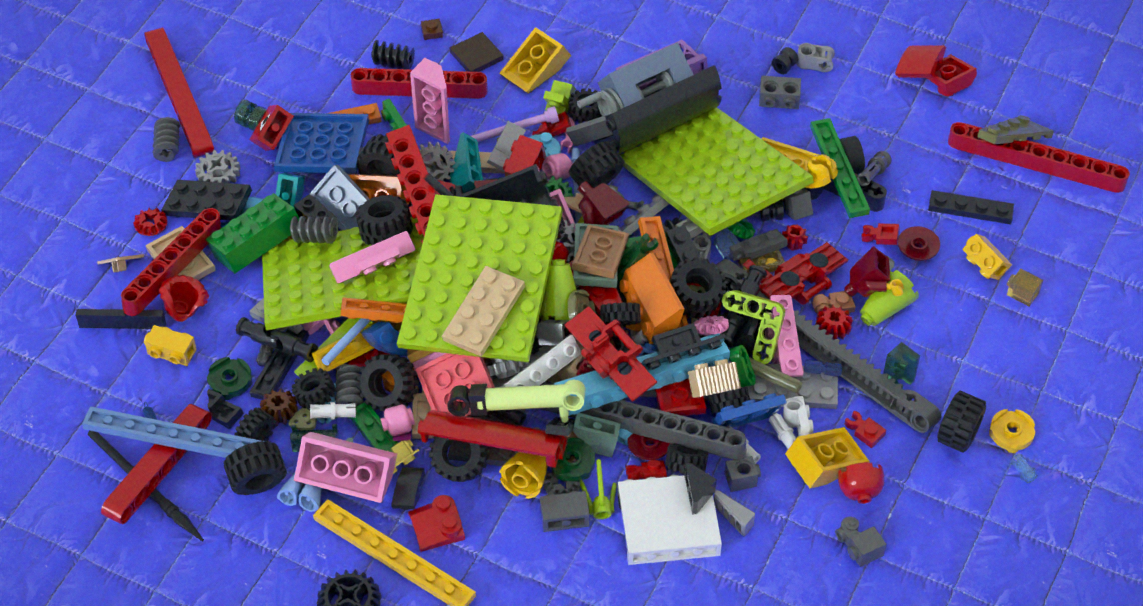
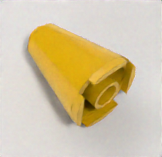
M517 452L500 469L502 485L507 491L517 497L519 494L525 495L526 499L536 497L542 490L547 472L546 457Z

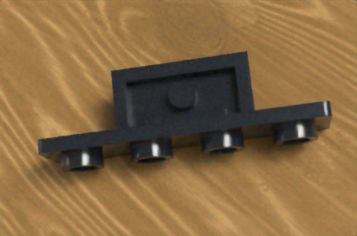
M692 323L653 336L651 339L658 355L643 360L641 364L648 368V370H653L660 367L663 362L675 363L681 360L682 356L689 354V357H693L702 353L701 350L706 348L715 350L722 346L721 343L727 337L725 334H721L701 341L696 327Z

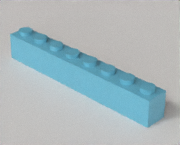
M718 333L700 338V340L703 341L718 336L720 334ZM723 341L721 343L722 346L715 350L706 348L701 350L702 353L696 356L689 357L688 354L682 356V359L675 363L669 364L666 361L661 363V366L656 369L648 370L646 368L657 381V384L649 390L688 379L689 375L687 373L688 371L695 370L694 365L708 363V367L715 366L714 361L728 359L729 363L730 350ZM654 352L651 354L638 357L637 360L640 363H642L643 360L657 356L658 354L657 352ZM596 370L554 383V385L565 384L569 380H579L585 385L584 405L576 411L568 410L569 415L598 408L601 405L620 401L628 397L609 377L603 379Z

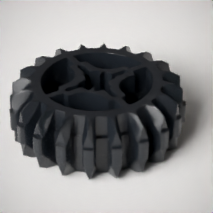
M345 569L343 575L336 571L335 578L328 576L327 583H322L321 591H318L317 606H331V600L335 595L338 596V599L333 606H361L360 602L365 595L368 596V599L363 606H381V593H379L377 583L374 584L372 577L367 578L365 572L358 575L356 569L352 574H349Z

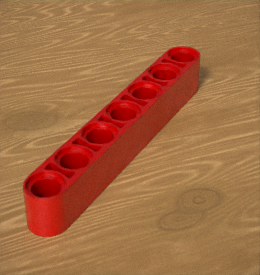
M356 68L350 74L352 91L359 95L412 96L410 76L412 70ZM443 71L447 87V98L480 99L487 95V76L484 73Z
M207 208L203 210L121 292L122 307L126 315L135 316L140 314L160 294L159 288L162 281H165L168 277H173V275H178L208 245L205 239L216 230L221 229L220 213L217 209Z
M189 404L173 423L206 430L211 422L212 413L194 404ZM154 444L105 500L101 508V514L120 524H125L188 450Z

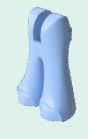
M294 473L278 492L277 499L285 505L293 506L297 504L299 498L300 506L306 511L314 512L318 510L321 502L322 488L305 484L302 490L304 483L294 481Z

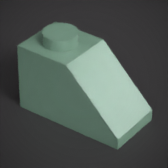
M578 413L576 414L573 431L578 438L584 440L585 444L589 447L591 446L596 454L612 457L621 423Z

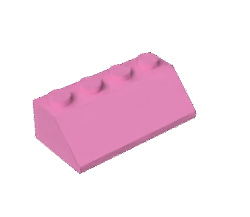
M424 58L410 72L415 128L449 144L447 87L442 66Z
M310 432L302 436L294 481L382 503L393 477L397 453Z

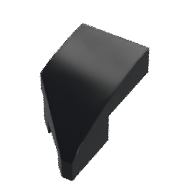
M211 389L207 390L209 397L208 409L212 413V419L230 429L244 414L242 408L225 401L222 394Z

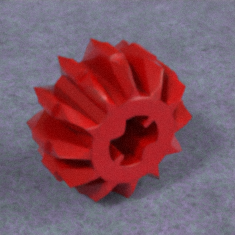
M832 304L830 308L824 306L822 311L818 312L815 325H819V330L825 329L826 335L832 334L833 340H836L838 337L844 339L851 332L853 320L849 316V310L843 311L842 306L835 308Z

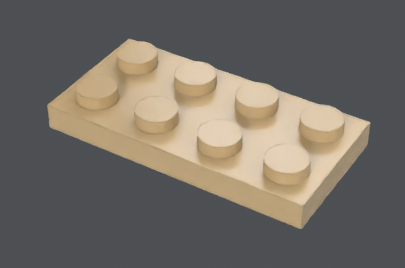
M485 266L442 335L443 341L482 357L525 288V282Z

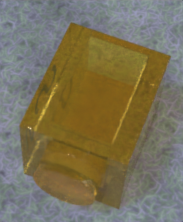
M1020 268L1017 274H1012L1007 282V286H1009L1007 295L1030 307L1040 293L1043 280Z

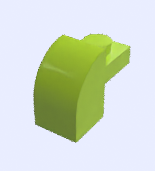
M553 80L551 91H545L543 99L547 102L545 111H547V108L555 106L558 114L564 111L568 113L569 97H571L572 93L575 94L576 91L574 85Z

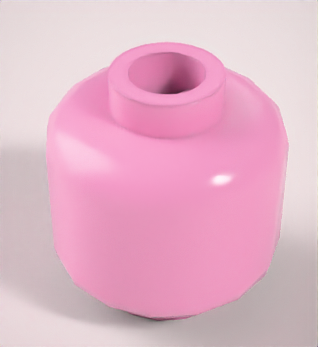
M566 154L550 155L545 158L542 164V171H545L548 179L554 176L555 180H558L560 177L564 180L570 177L569 170L573 163Z
M403 404L385 409L384 418H380L383 431L388 430L391 436L408 433L412 430V425H415L411 408H406Z

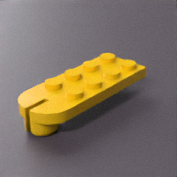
M765 137L761 138L813 176L814 183L805 188L825 186L831 182L830 178L834 179L838 174L836 162L827 155H819Z

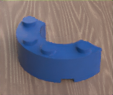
M377 322L361 332L365 340L378 351L392 355L407 356L408 350L398 348L397 346L399 331L395 330L389 322Z

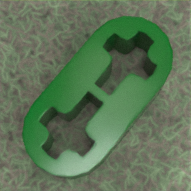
M743 345L731 348L730 360L731 362H736L740 386L750 387L755 385L756 377L747 350Z

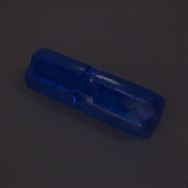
M806 360L804 372L820 375L822 372L824 375L840 377L842 365L829 362L822 364L821 361Z

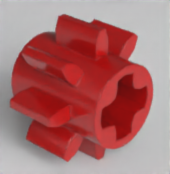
M788 225L787 230L782 231V235L787 239V248L790 250L802 249L803 244H807L808 236H806V229H803L801 226Z

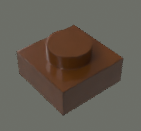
M440 18L421 21L424 40L443 38Z

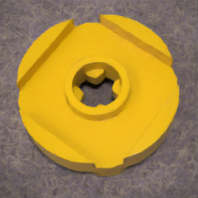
M1003 409L993 416L989 436L998 446L1010 453H1016L1027 448L1033 442L1035 423L1027 413L1016 409L1014 412ZM1007 427L1011 429L1017 428L1016 433L1010 432Z

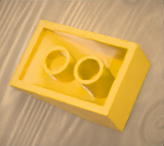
M535 27L501 70L500 75L529 94L560 71L571 57V54L562 44Z
M845 427L798 436L785 453L809 488L824 486L837 480L838 471L841 470L842 473L847 471L846 466L869 462Z

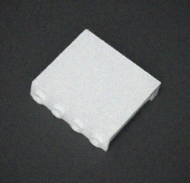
M569 335L556 346L543 345L542 348H539L540 351L530 355L531 363L521 367L522 371L520 373L503 379H497L496 375L491 376L494 387L541 385L581 354V350L573 335ZM491 358L484 361L485 365L492 363Z
M671 475L663 478L649 477L642 480L627 479L618 482L617 495H619L628 565L721 555L722 543L713 495L697 514L692 515L684 475Z

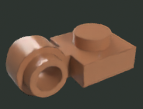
M845 291L829 293L828 297L824 294H818L812 301L816 313L822 311L824 306L830 308L832 304L835 308L842 306L843 311L849 310V313L855 312L856 308L853 298Z

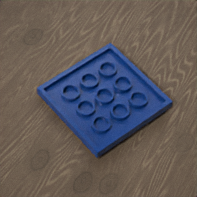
M291 113L294 117L282 135L274 163L275 172L327 174L334 165H339L346 174L357 173V158L363 148L369 123L368 114Z

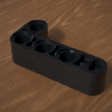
M830 178L831 182L819 188H805L810 191L811 200L818 198L824 189L839 196L833 179ZM870 181L867 186L860 185L870 210L874 212L881 211L884 208L887 194L885 187L874 181Z

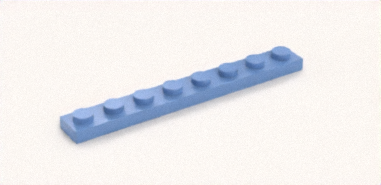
M91 406L82 423L85 430L224 458L239 447L260 441Z

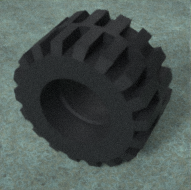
M378 134L377 137L373 136L367 142L357 158L359 174L393 176L400 174V170H395L391 158H394V154H389L385 143L389 141L387 135Z
M604 141L595 144L583 152L572 164L569 175L578 186L587 181L595 188L602 183L607 185L621 171L625 161L610 142Z
M381 195L373 197L371 200L365 201L363 205H360L358 207L359 210L356 211L360 236L367 245L372 246L404 231H407L409 235L412 232L413 225L408 204L399 196Z
M694 257L692 261L690 258L685 259L684 263L680 262L677 268L675 267L669 280L684 307V316L689 314L691 318H694L695 315L701 318L705 314L707 316L710 315L712 311L716 310L726 289L725 277L721 275L722 271L720 268L716 269V264L713 262L711 264L708 263L707 259L703 258L702 261L698 257ZM687 283H697L706 292L697 293L691 290Z
M397 354L372 357L371 360L365 362L366 366H362L360 369L362 374L358 375L357 380H360V385H357L358 390L361 389L362 393L359 395L361 398H366L365 403L372 405V408L375 410L385 411L387 408L401 404L407 406V402L414 400L412 395L418 392V389L415 387L419 385V380H416L415 377L417 372L412 369L414 365L407 363V358L400 357ZM387 370L393 375L395 382L394 389L390 395L385 392L382 386V375Z
M961 390L957 392L951 400L941 422L937 435L938 442L962 453L968 450L986 411V401Z
M433 437L434 441L429 446L431 447L429 457L432 459L430 463L443 478L455 482H466V480L475 479L474 477L482 473L481 470L486 468V460L489 459L488 446L469 443L471 447L469 461L463 466H454L448 460L447 451L451 443L456 440Z
M258 441L239 447L231 452L223 463L231 489L238 495H253L267 491L279 484L287 474L279 447L276 443H271L270 441Z

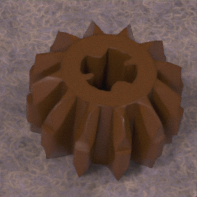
M280 388L278 392H275L272 389L271 394H264V400L260 401V408L275 418L276 427L281 422L286 425L287 420H291L298 411L297 400L295 396H292L290 390L284 392Z

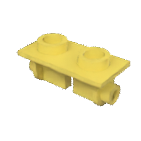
M402 440L390 448L393 453H397L394 473L398 471L396 466L401 463L404 466L415 459L414 454L420 451L419 449L412 450L413 443L411 440Z

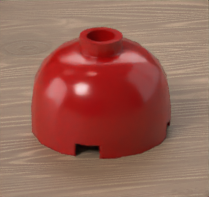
M869 462L856 463L846 466L847 471L843 473L841 470L838 471V482L841 491L846 497L858 501L860 504L871 502V499L881 493L884 486L883 467L879 464L878 468H876Z

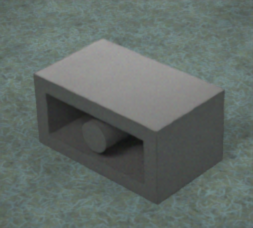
M571 491L565 494L540 496V512L544 532L589 527L586 491Z

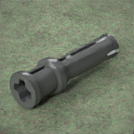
M885 151L877 152L869 160L868 167L858 175V183L862 186H867L876 175L882 174L892 162L890 154Z

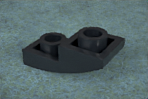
M402 467L393 494L392 508L402 510L415 509L420 498L419 488L425 477L424 468Z

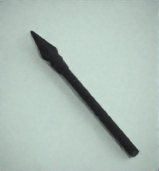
M88 431L87 435L127 474L134 468L98 432ZM155 488L150 496L160 505L167 516L203 542L204 539L190 519L179 511L178 506L169 499H166Z

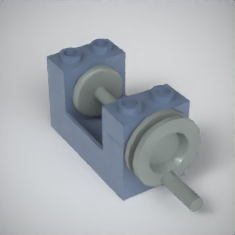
M677 42L609 73L598 82L601 91L577 101V105L581 109L597 101L601 115L605 116L694 74ZM656 78L657 83L642 90L639 88L640 85Z

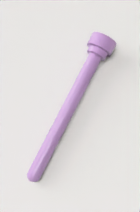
M553 106L547 108L544 114L514 122V124L521 128H526L545 121L553 124L559 122L556 108ZM505 126L478 133L471 137L480 142L500 136Z

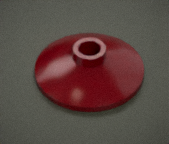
M914 226L901 232L898 238V247L906 257L917 261H924L937 255L940 249V240L932 230Z
M632 434L628 437L630 451L636 457L644 460L662 458L667 454L668 446L672 445V443L637 434Z

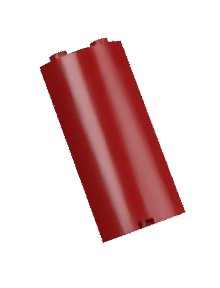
M436 410L429 411L425 419L420 420L418 424V434L421 435V440L424 443H427L430 435L545 456L547 466L555 468L558 459H563L568 441L567 436L545 433L546 430L469 416H455L451 413Z

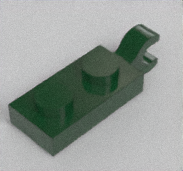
M645 233L639 242L635 240L623 253L617 270V285L619 287L625 270L645 257L647 251H652L658 247L659 243L656 238L649 242L650 237Z

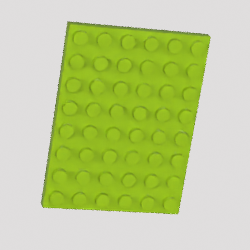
M719 108L706 112L620 155L625 161L623 166L625 169L710 236L814 183L813 176Z
M435 194L397 340L398 348L481 357L443 341L442 335L485 266H488L524 281L525 288L482 357L529 362L562 217V206Z
M411 217L413 229L409 236L415 247L413 252L397 258V262L387 267L384 264L376 267L377 270L371 274L365 275L363 273L339 284L336 282L329 267L330 263L371 246L362 241L358 227L338 231L335 241L330 244L327 242H295L293 239L279 243L263 254L264 322L266 331L340 317L343 297L407 304L422 248L421 240L424 239L423 234L419 236L415 223H418V219Z

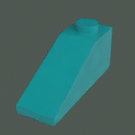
M463 132L460 134L454 158L455 164L452 166L454 172L450 174V182L455 186L461 185L464 194L474 190V181L483 180L478 140Z

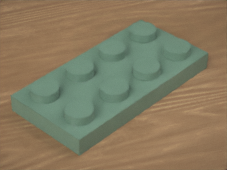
M575 223L574 258L587 225L618 231V226ZM573 270L575 285L617 288V272L615 278L611 279Z

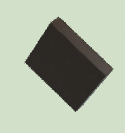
M483 32L450 47V53L467 72H480L504 60V55Z

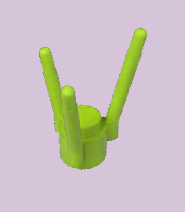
M597 459L599 496L595 497L592 503L583 480H580V486L582 491H586L589 514L593 515L596 519H607L614 513L617 484L615 482L612 484L610 500H608L604 496L601 460Z

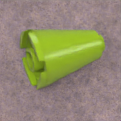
M565 259L552 260L539 315L540 319L548 320V316H552L555 320H569L568 299L570 294L577 289L570 264L565 263Z
M890 271L891 280L888 283L894 279L901 280L904 289H902L903 295L894 296L892 290L871 294L860 310V318L866 325L876 326L919 298L918 291L914 293L912 290L913 283L900 271Z

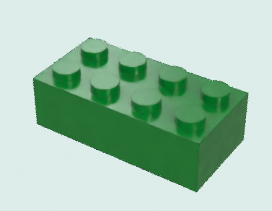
M273 193L266 196L254 207L247 209L239 217L232 219L220 230L213 232L205 240L215 259L235 274L291 236L290 225L292 218L297 216L299 222V217L294 207Z

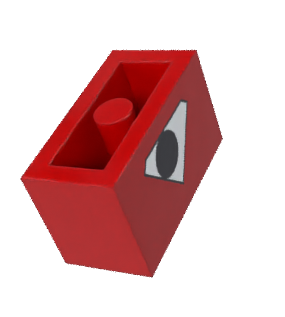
M279 105L269 106L249 140L265 151L274 150L294 115Z

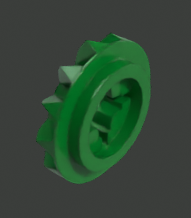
M742 219L727 227L732 234L742 239H749L755 233L753 225L747 219Z

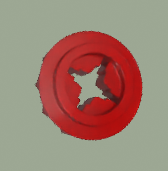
M148 208L147 211L141 210L139 215H135L134 228L141 235H157L166 228L167 217L164 211L161 212L158 208L154 210ZM146 219L154 220V224L149 221L147 222Z

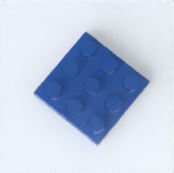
M776 393L764 396V400L756 402L755 399L745 401L738 408H734V405L722 408L721 412L716 414V417L712 418L711 423L727 428H735L767 419L777 413L787 401L784 394L777 396Z

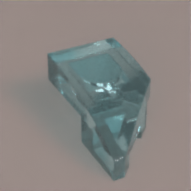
M728 228L717 232L713 245L717 247L723 259L731 260L729 247L739 243V241Z

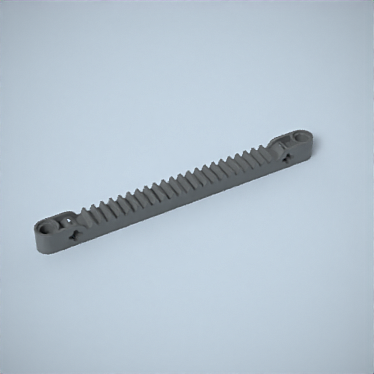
M724 259L715 265L716 269L720 268L723 273L734 276L740 284L748 276L745 270L728 259ZM759 291L757 295L758 297L769 299L766 295ZM753 300L751 301L750 305L753 306L758 302ZM794 311L799 347L828 368L836 370L839 376L916 431L925 433L941 420V412L933 403L913 390H903L901 388L903 384H895L896 379H888L887 373L881 374L880 368L874 369L873 363L867 364V359H860V354H852L853 349L847 350L846 344L840 345L839 339L833 340L832 334L826 335L825 329L819 330V325H812V320L806 321L805 315L799 316V311Z

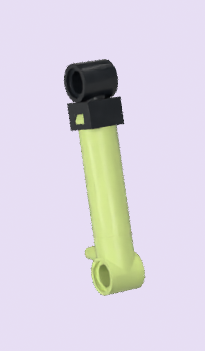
M569 380L565 384L499 388H487V384H472L469 389L466 386L458 385L450 391L447 408L455 416H464L469 410H471V416L487 415L488 411L559 407L561 421L566 423L569 420L568 410L576 411L584 405L586 388L579 380Z

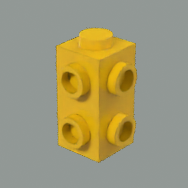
M975 234L967 240L965 247L962 249L967 254L966 258L974 265L977 264L981 268L979 272L987 279L999 280L1012 266L1009 260L985 236Z
M154 325L144 338L148 355L153 358L168 360L173 364L188 366L197 350L193 336L188 333L173 331L168 327Z

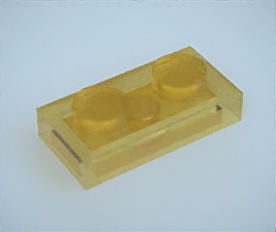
M779 249L754 259L745 257L738 260L740 268L748 274L749 271L743 266L747 259L769 273L776 271L778 266L785 262Z

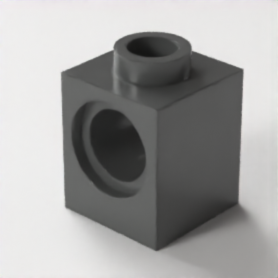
M752 456L743 457L739 460H729L725 463L724 474L730 492L757 487L761 471L759 465L754 463Z

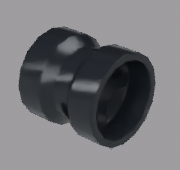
M785 47L780 51L779 55L772 59V67L776 72L786 74L791 66L798 62V55L792 48Z
M782 199L760 210L762 221H768L770 218L783 220L784 208Z

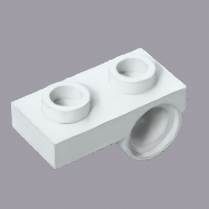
M803 396L786 399L787 403L783 406V419L788 427H797L799 436L813 433L812 419L808 420L810 418L809 405H805Z

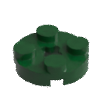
M221 358L215 361L209 368L207 376L208 386L211 390L222 394L225 400H230L241 395L251 387V369L243 359ZM226 375H235L231 380H226L225 377Z
M567 438L568 441L563 459H558L556 468L551 467L552 471L559 480L579 481L589 478L595 467V452L593 448L585 444L584 440L580 438ZM570 456H574L575 459H579L575 463H570L567 461L570 459Z

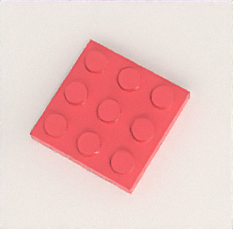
M446 353L415 369L431 410L450 413L447 405L450 391L455 386L463 385L470 389L472 384H487V388H495L483 357ZM469 410V412H468L466 415H464V416H469V417H470V416H471V410Z

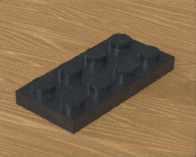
M177 180L161 211H164L166 216L196 218L203 210L214 208L219 211L220 220L231 221L240 216L252 189L247 184Z

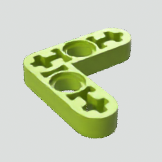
M738 290L726 292L722 297V304L727 310L761 320L753 350V358L763 364H768L775 355L785 317L784 306L779 302ZM735 295V300L743 301V297H745L743 309L740 308L742 306L740 303H735L732 306L728 298ZM751 300L758 302L759 310L757 312L749 310L748 303ZM764 303L767 304L765 309L772 310L776 307L780 315L773 318L772 313L767 311L764 312V315H761L764 310ZM769 327L774 330L775 336L773 339L764 337L763 331L765 328ZM765 344H772V347L769 345L766 348V354L769 357L764 358V360L761 359L762 355L758 353L764 349Z

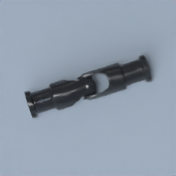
M751 265L748 269L749 274L746 280H743L738 291L757 296L760 291L761 281L766 278L767 272L760 266ZM743 297V301L734 300L731 305L733 306V304L740 303L742 304L740 308L743 309V303L746 300V298ZM751 301L748 303L749 310L751 308ZM728 310L725 319H728L729 328L721 333L727 337L724 340L727 347H733V340L737 332H740L747 315L741 317L735 312Z
M242 317L236 325V334L239 336L250 337L254 342L272 347L294 357H303L308 362L314 361L312 353L318 350V345L315 343H306L302 338L277 329L266 331L265 324L253 323L246 317Z

